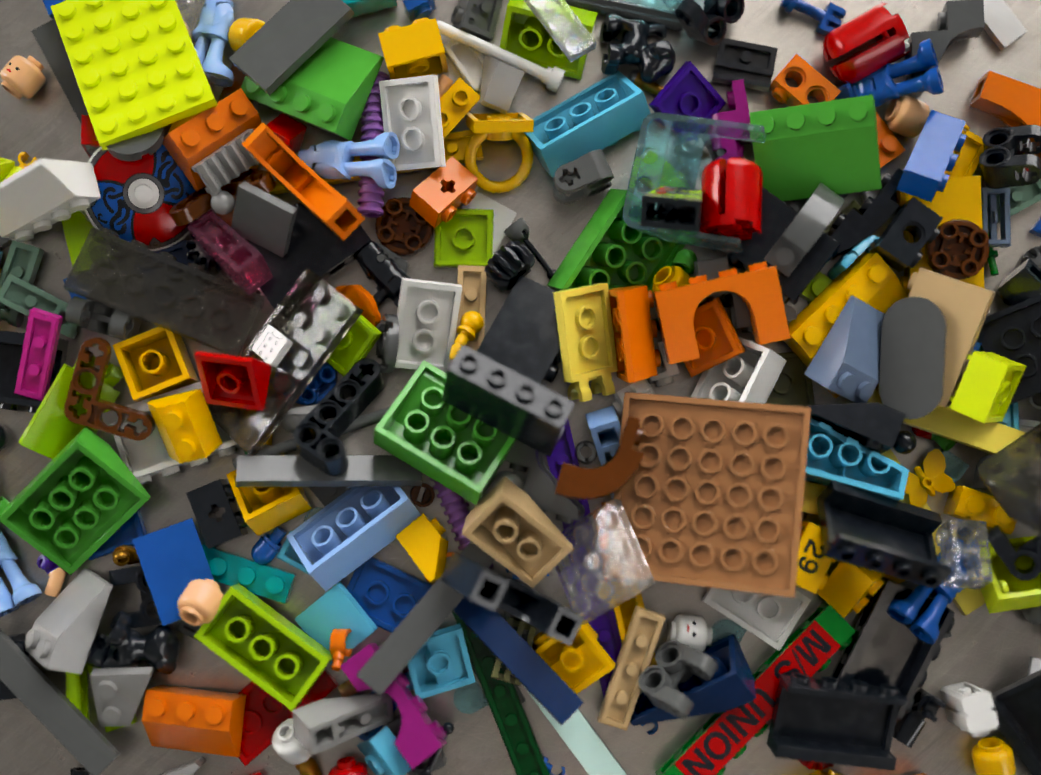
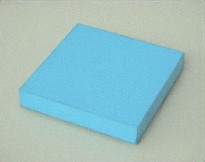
M341 581L294 619L307 635L329 651L330 636L333 629L352 630L346 638V649L355 648L378 629Z

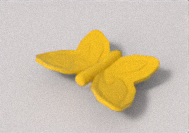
M935 448L927 453L922 463L923 471L920 466H916L914 471L917 475L909 472L905 493L908 494L911 505L922 508L927 503L928 495L934 497L935 491L945 493L952 492L955 489L956 485L952 478L944 473L946 462L940 449Z

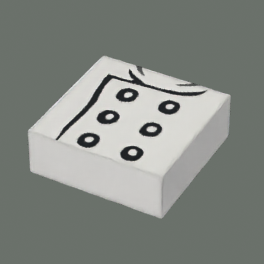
M268 325L252 350L270 365L277 367L293 345V342L276 328Z

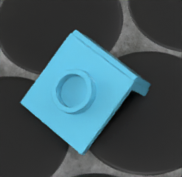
M387 725L371 739L359 743L357 747L365 756L364 760L367 766L375 775H406L412 768L395 746L394 742L397 738Z

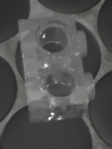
M949 519L938 527L936 544L940 547L941 559L939 563L950 566L952 571L943 581V587L981 589L991 583L992 571L986 521ZM956 534L962 537L964 544L957 539ZM959 564L966 568L967 574L960 569Z

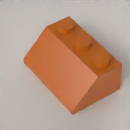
M242 88L217 102V106L201 112L164 137V147L197 192L206 185L198 173L193 172L191 167L247 129L255 130L262 123L258 111Z
M647 285L609 289L618 371H616L617 377L627 383H634L658 375L657 367L661 366L659 350L654 347V338L657 337V325L655 320H651L650 308L654 307L652 291L648 290Z
M158 685L146 689L142 723L151 746L239 757L246 695L169 685Z

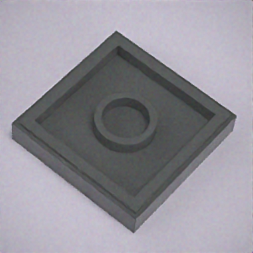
M243 181L238 186L230 231L283 258L289 249L298 208Z

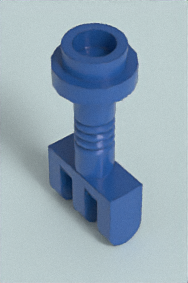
M782 0L780 5L789 14L794 9L819 21L816 32L824 36L834 30V28L841 26L842 21L838 18L842 19L846 14L845 9L831 2L826 6L825 10L816 8V6L804 0Z

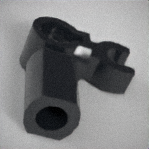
M922 688L918 689L913 696L914 703L911 711L907 715L904 714L902 720L899 721L894 729L893 737L909 748L913 746L924 728L926 722L923 720L925 717L935 723L938 720L936 717L937 711L941 707H946L944 701Z

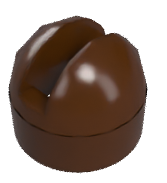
M422 483V486L412 487L410 499L415 505L427 507L434 501L435 493L430 485ZM421 487H424L425 490L421 502H419L417 498Z

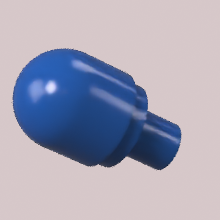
M277 526L271 535L266 533L264 536H261L252 548L251 556L253 560L262 565L270 563L280 552L282 547L280 541L287 532L280 526Z

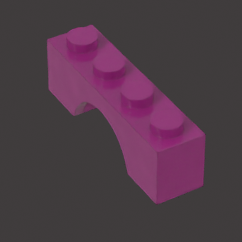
M369 643L340 666L358 692L371 689L356 674L380 647L376 643ZM401 671L384 692L395 700L400 709L402 719L401 730L394 744L413 770L447 744L444 739L446 733L436 720L433 722L425 713L428 710L425 702L419 695L413 696L407 688L410 682Z

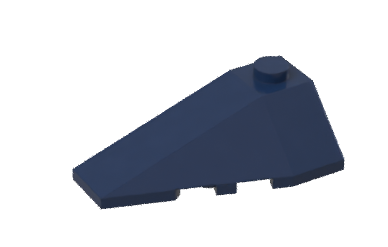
M734 633L712 643L711 646H706L703 652L715 660L719 666L711 680H705L693 675L689 680L677 685L679 692L688 697L694 704L687 717L729 711L756 699L754 677ZM641 693L630 722L633 726L680 718L657 708L644 693Z

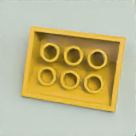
M877 252L862 253L797 315V319L789 323L790 339L784 341L807 367L851 295L884 314L895 302L908 297L896 274ZM828 390L829 393H830L834 398H837L838 396H840V395H838V394H836V393H834V392Z

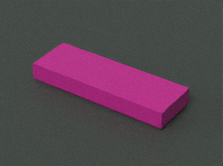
M37 308L30 309L14 394L38 401L44 399L50 387L63 316Z

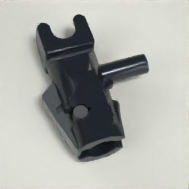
M372 241L359 252L355 259L360 264L369 280L373 279L378 285L376 287L377 292L373 295L377 307L389 297L398 308L402 278L412 279L407 275L409 264L383 245Z

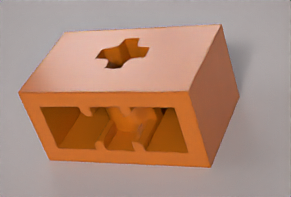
M452 156L446 161V167H439L412 190L409 206L436 228L442 221L445 223L450 221L460 205H468L477 193L475 188L478 178Z

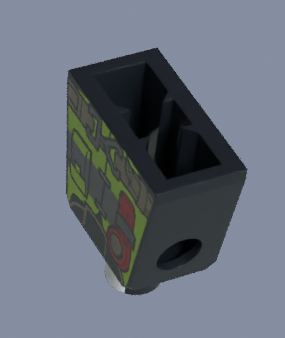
M659 186L642 196L641 226L699 232L703 190Z

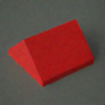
M196 351L194 357L207 404L263 411L272 365L254 358Z

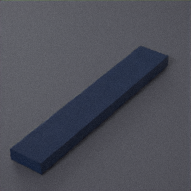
M465 596L453 609V612L560 725H563L584 703L497 611L474 602Z

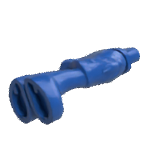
M931 39L920 42L915 56L899 63H887L856 83L847 82L846 85L837 87L841 90L837 100L873 94L875 107L877 108L885 102L899 99L903 95L927 91L932 95L944 93L943 81L938 69V60ZM927 70L924 74L895 84L893 79Z
M959 538L956 539L952 546H947L937 554L938 563L950 566L952 573L936 589L917 584L905 599H893L887 614L902 624H911L913 622L910 627L912 634L925 643L934 644L939 636L938 624L948 604L953 602L956 594L961 592L970 580V571L974 567L972 560L977 555V551L965 541ZM934 590L937 594L926 611L914 621L931 591Z

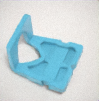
M871 235L858 243L833 265L827 273L828 277L831 280L836 278L864 251L871 253L872 247L870 244L872 242L876 243L880 237Z

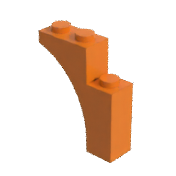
M990 70L979 79L970 107L994 116L1009 127L1041 126L1040 88ZM1041 153L1036 154V156L1041 158Z
M263 122L241 144L270 172L278 183L292 193L311 214L343 241L365 220L345 197L316 174Z

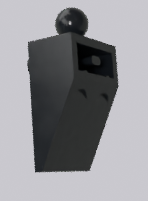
M880 403L807 406L811 408V418L831 426V429L845 437H851L858 441V444L871 451L881 454L893 448L899 454H909L916 447L915 436L909 431H900L906 415Z

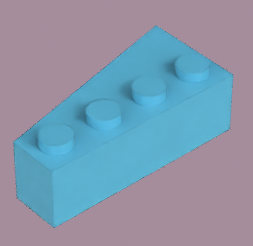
M810 417L805 480L827 486L833 480L894 500H903L909 469L876 451L863 447L851 437H845L831 429V426Z

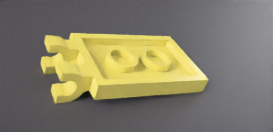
M597 283L553 292L564 382L571 383L568 387V399L571 401L579 399V402L592 400V394L602 393L604 396L615 394L611 373L618 371L608 283Z

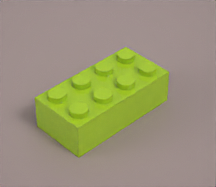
M241 584L233 585L228 589L221 599L218 612L213 621L208 624H202L193 636L291 711L300 705L332 661V654L329 650Z

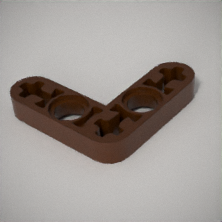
M249 169L242 172L239 177L230 180V183L223 185L221 190L236 196L238 186L245 181L270 193L275 189L276 184L269 171ZM202 188L198 192L194 191L169 210V213L177 226L186 225L212 208V196Z
M101 337L86 340L82 343L64 405L65 416L73 423L132 440L140 441L146 439L155 429V422L150 414L99 399L112 349L109 342ZM98 344V349L103 352V355L95 358L93 366H84V362L87 364L92 362L93 353L89 351V347ZM83 372H90L95 376L96 384L93 388H86L81 384L80 376ZM82 394H91L92 398L88 396L84 398L83 408L87 409V412L80 416L77 415L78 411L73 408V405L80 403ZM110 409L116 412L118 421L115 425L105 424L102 419L104 410ZM126 414H128L129 417L126 421L136 423L139 419H142L143 425L147 429L138 433L136 432L137 427L127 424L124 426V429H121V426L125 421Z

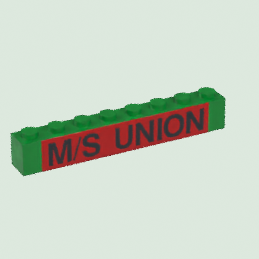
M822 602L787 638L781 650L778 651L776 649L752 673L755 682L756 699L729 711L713 713L655 772L656 775H722L726 769L724 766L732 758L737 759L744 753L747 748L745 744L753 736L758 737L767 729V722L772 718L780 674L791 676L792 673H802L811 678L817 671L822 672L831 663L830 657L837 650L842 651L851 643V636L856 631L829 604Z

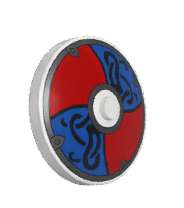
M163 144L155 153L151 155L147 153L142 156V159L136 161L119 160L113 157L108 150L104 151L100 146L87 162L93 164L101 198L90 203V207L85 209V212L96 230L110 242L133 251H158L180 242L193 230L200 217L186 225L177 226L169 213V210L196 190Z

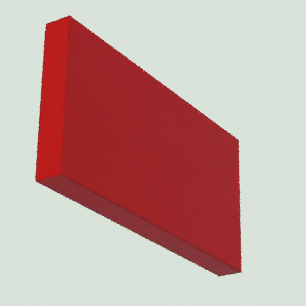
M325 669L300 705L295 709L323 699L339 684ZM253 681L237 693L246 695L240 756L238 757L244 766H247L272 744L273 733L283 721L293 718L290 709Z

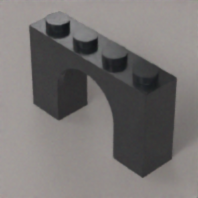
M455 551L440 579L468 599L494 611L498 607L529 623L544 634L569 646L572 645L585 618L556 600Z

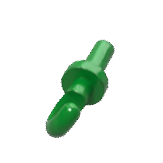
M989 248L987 260L991 276H996L999 274L995 260L998 257V251L993 250V248Z

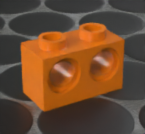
M798 54L776 76L770 88L774 99L781 104H787L789 107L810 104L808 97H814L819 102L835 100L841 92ZM791 78L795 80L797 87L788 86L785 79Z

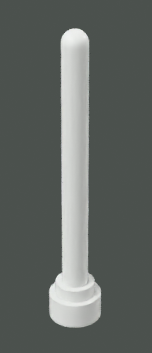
M437 21L440 34L542 79L541 83L546 84L547 89L557 92L565 70L556 66L554 68L548 66L546 69L445 22Z

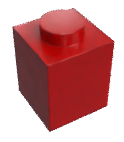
M281 113L266 126L297 154L301 149L307 127Z

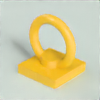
M509 112L506 114L467 113L465 123L474 135L466 146L464 162L465 167L478 178L476 185L485 191L493 193L508 192L520 186L528 177L533 165V149L529 139L523 132H534V120L523 112ZM485 139L491 141L514 139L521 149L522 162L514 176L505 181H492L481 174L476 164V153L480 144Z

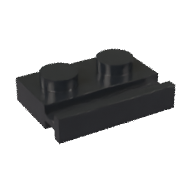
M723 38L718 44L712 81L731 85L732 81L744 79L745 88L768 92L771 88V79L778 48Z

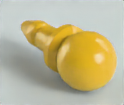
M468 311L461 317V326H458L456 329L458 336L450 350V360L454 359L461 346H466L469 340L473 341L476 338V334L482 330L484 320L478 312Z

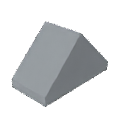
M486 55L483 59L480 104L506 114L522 80L524 71Z

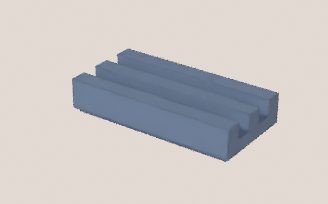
M981 187L982 227L987 234L988 194L989 248H1007L1011 246L1010 187L1000 189ZM996 194H1000L1001 240H997L998 211Z

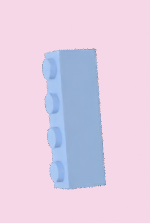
M354 486L286 535L308 573L327 591L396 539L395 536L421 516V514L400 486Z

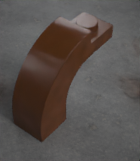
M628 416L619 450L615 457L607 464L589 469L563 462L555 494L576 500H592L607 496L625 485L636 472L644 455V452L632 449L633 445H640L644 428L638 427L640 419Z

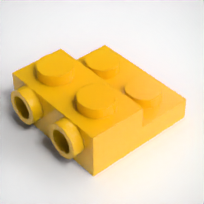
M585 618L571 646L543 632L538 633L533 640L532 649L575 694H578L612 671L616 664L597 641L598 634Z

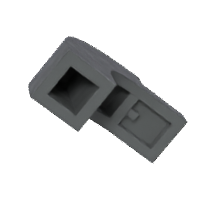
M820 183L765 256L764 260L772 266H776L780 272L789 277L842 207L845 199L823 183Z

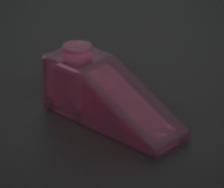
M209 210L187 226L191 234L231 279L249 295L273 278L263 255L212 210Z

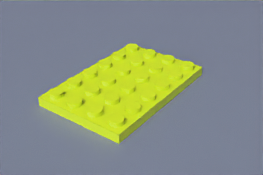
M66 0L50 6L98 143L104 151L107 150L106 146L155 131L218 105L176 0Z

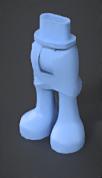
M205 0V6L202 7L198 26L192 33L193 40L196 42L194 47L209 84L211 82L221 87H230L233 85L234 74L223 64V53L228 42L229 28L234 21V3L231 0Z
M384 132L372 140L362 142L324 141L317 145H311L309 149H300L298 157L323 179L351 180V177L366 176L371 177L379 187L392 189L396 185L397 172L394 164L388 159H396L399 156L400 144L394 132ZM355 156H376L380 158L370 161L353 162Z
M1 530L0 569L4 570L12 586L13 594L10 593L0 576V617L19 609L21 605L32 602L42 594L39 586L30 583L15 562L18 557L12 552Z

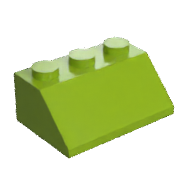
M509 0L500 48L546 69L548 66L551 68L556 66L565 70L564 76L581 80L598 13L550 0Z

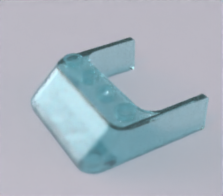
M661 112L647 115L641 124L623 208V219L626 225L634 230L668 242L742 253L743 245L739 238L641 226L642 196L659 186L695 189L703 149L709 140L721 137L765 143L766 133L764 126Z

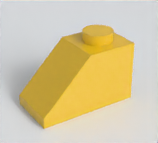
M423 513L395 537L428 581L434 584L445 570L448 541L443 536L446 529L436 517L431 520Z

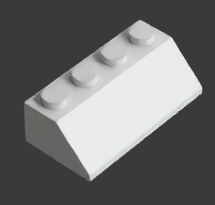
M40 158L0 182V236L2 238H15L18 242L28 241L34 238V234L51 229L52 224L71 218L70 214L88 209L90 203L101 198L93 164Z
M739 337L746 352L704 371L691 397L766 404L787 360L770 348Z

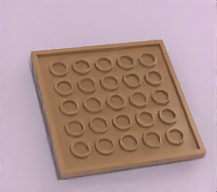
M625 392L619 447L628 416L640 419L638 427L644 428L640 445H633L632 449L644 452V455L636 472L629 481L614 492L606 575L795 598L811 408Z

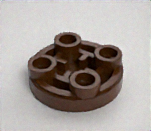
M408 197L389 199L381 208L384 214L377 217L375 222L376 235L380 243L398 256H412L420 253L428 246L434 233V227L409 206L411 198Z
M963 219L950 220L940 224L937 227L941 230L931 244L928 245L926 243L925 256L930 268L936 273L957 280L975 276L988 259L989 236L987 232L975 223Z

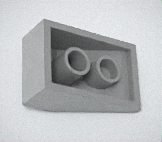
M83 568L35 620L32 630H29L26 635L25 650L46 669L82 674L113 585L90 569Z

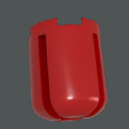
M879 3L826 35L823 41V54L826 61L835 59L874 37L876 39V42L829 68L833 75L843 83H856L887 63H893L910 52H905L904 40L909 38L905 24L898 13L892 16L883 7L888 3Z
M730 157L727 165L725 158L717 159L706 165L702 172L701 181L703 195L700 234L706 238H709V233L726 236V241L752 239V233L756 231L761 235L763 173L761 168L753 161L742 157Z

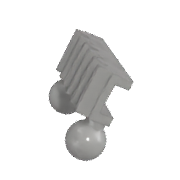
M247 129L191 167L193 172H197L206 185L204 189L212 196L211 207L218 214H229L235 207V199L232 194L221 190L223 185L230 183V180L239 177L242 172L249 170V167L257 163L259 164L257 170H266L241 145L254 131L253 129Z

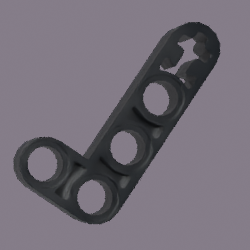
M363 359L357 362L294 430L293 437L301 457L327 475L338 476L343 474L348 468L347 454L343 442L338 438L382 391L384 382L379 363L373 359ZM310 439H315L314 441H312V442H310V443H305L306 441H308V440H310ZM332 455H338L336 458L327 459Z

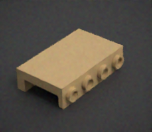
M919 268L918 273L913 272L910 277L907 289L911 291L908 297H922L930 300L939 307L947 322L944 393L939 403L940 406L947 408L952 402L949 401L950 397L955 395L969 362L966 359L967 355H971L996 292Z

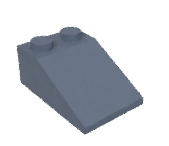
M851 295L804 375L854 403H867L879 383L881 333L885 314Z

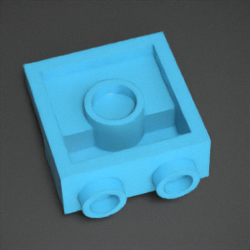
M460 623L436 630L407 664L409 672L404 673L410 682L407 688L410 691L414 690L415 695H419L421 699L475 683Z

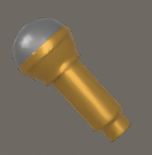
M632 70L627 76L638 88L655 96L664 88L657 83L648 84L643 82L639 70Z

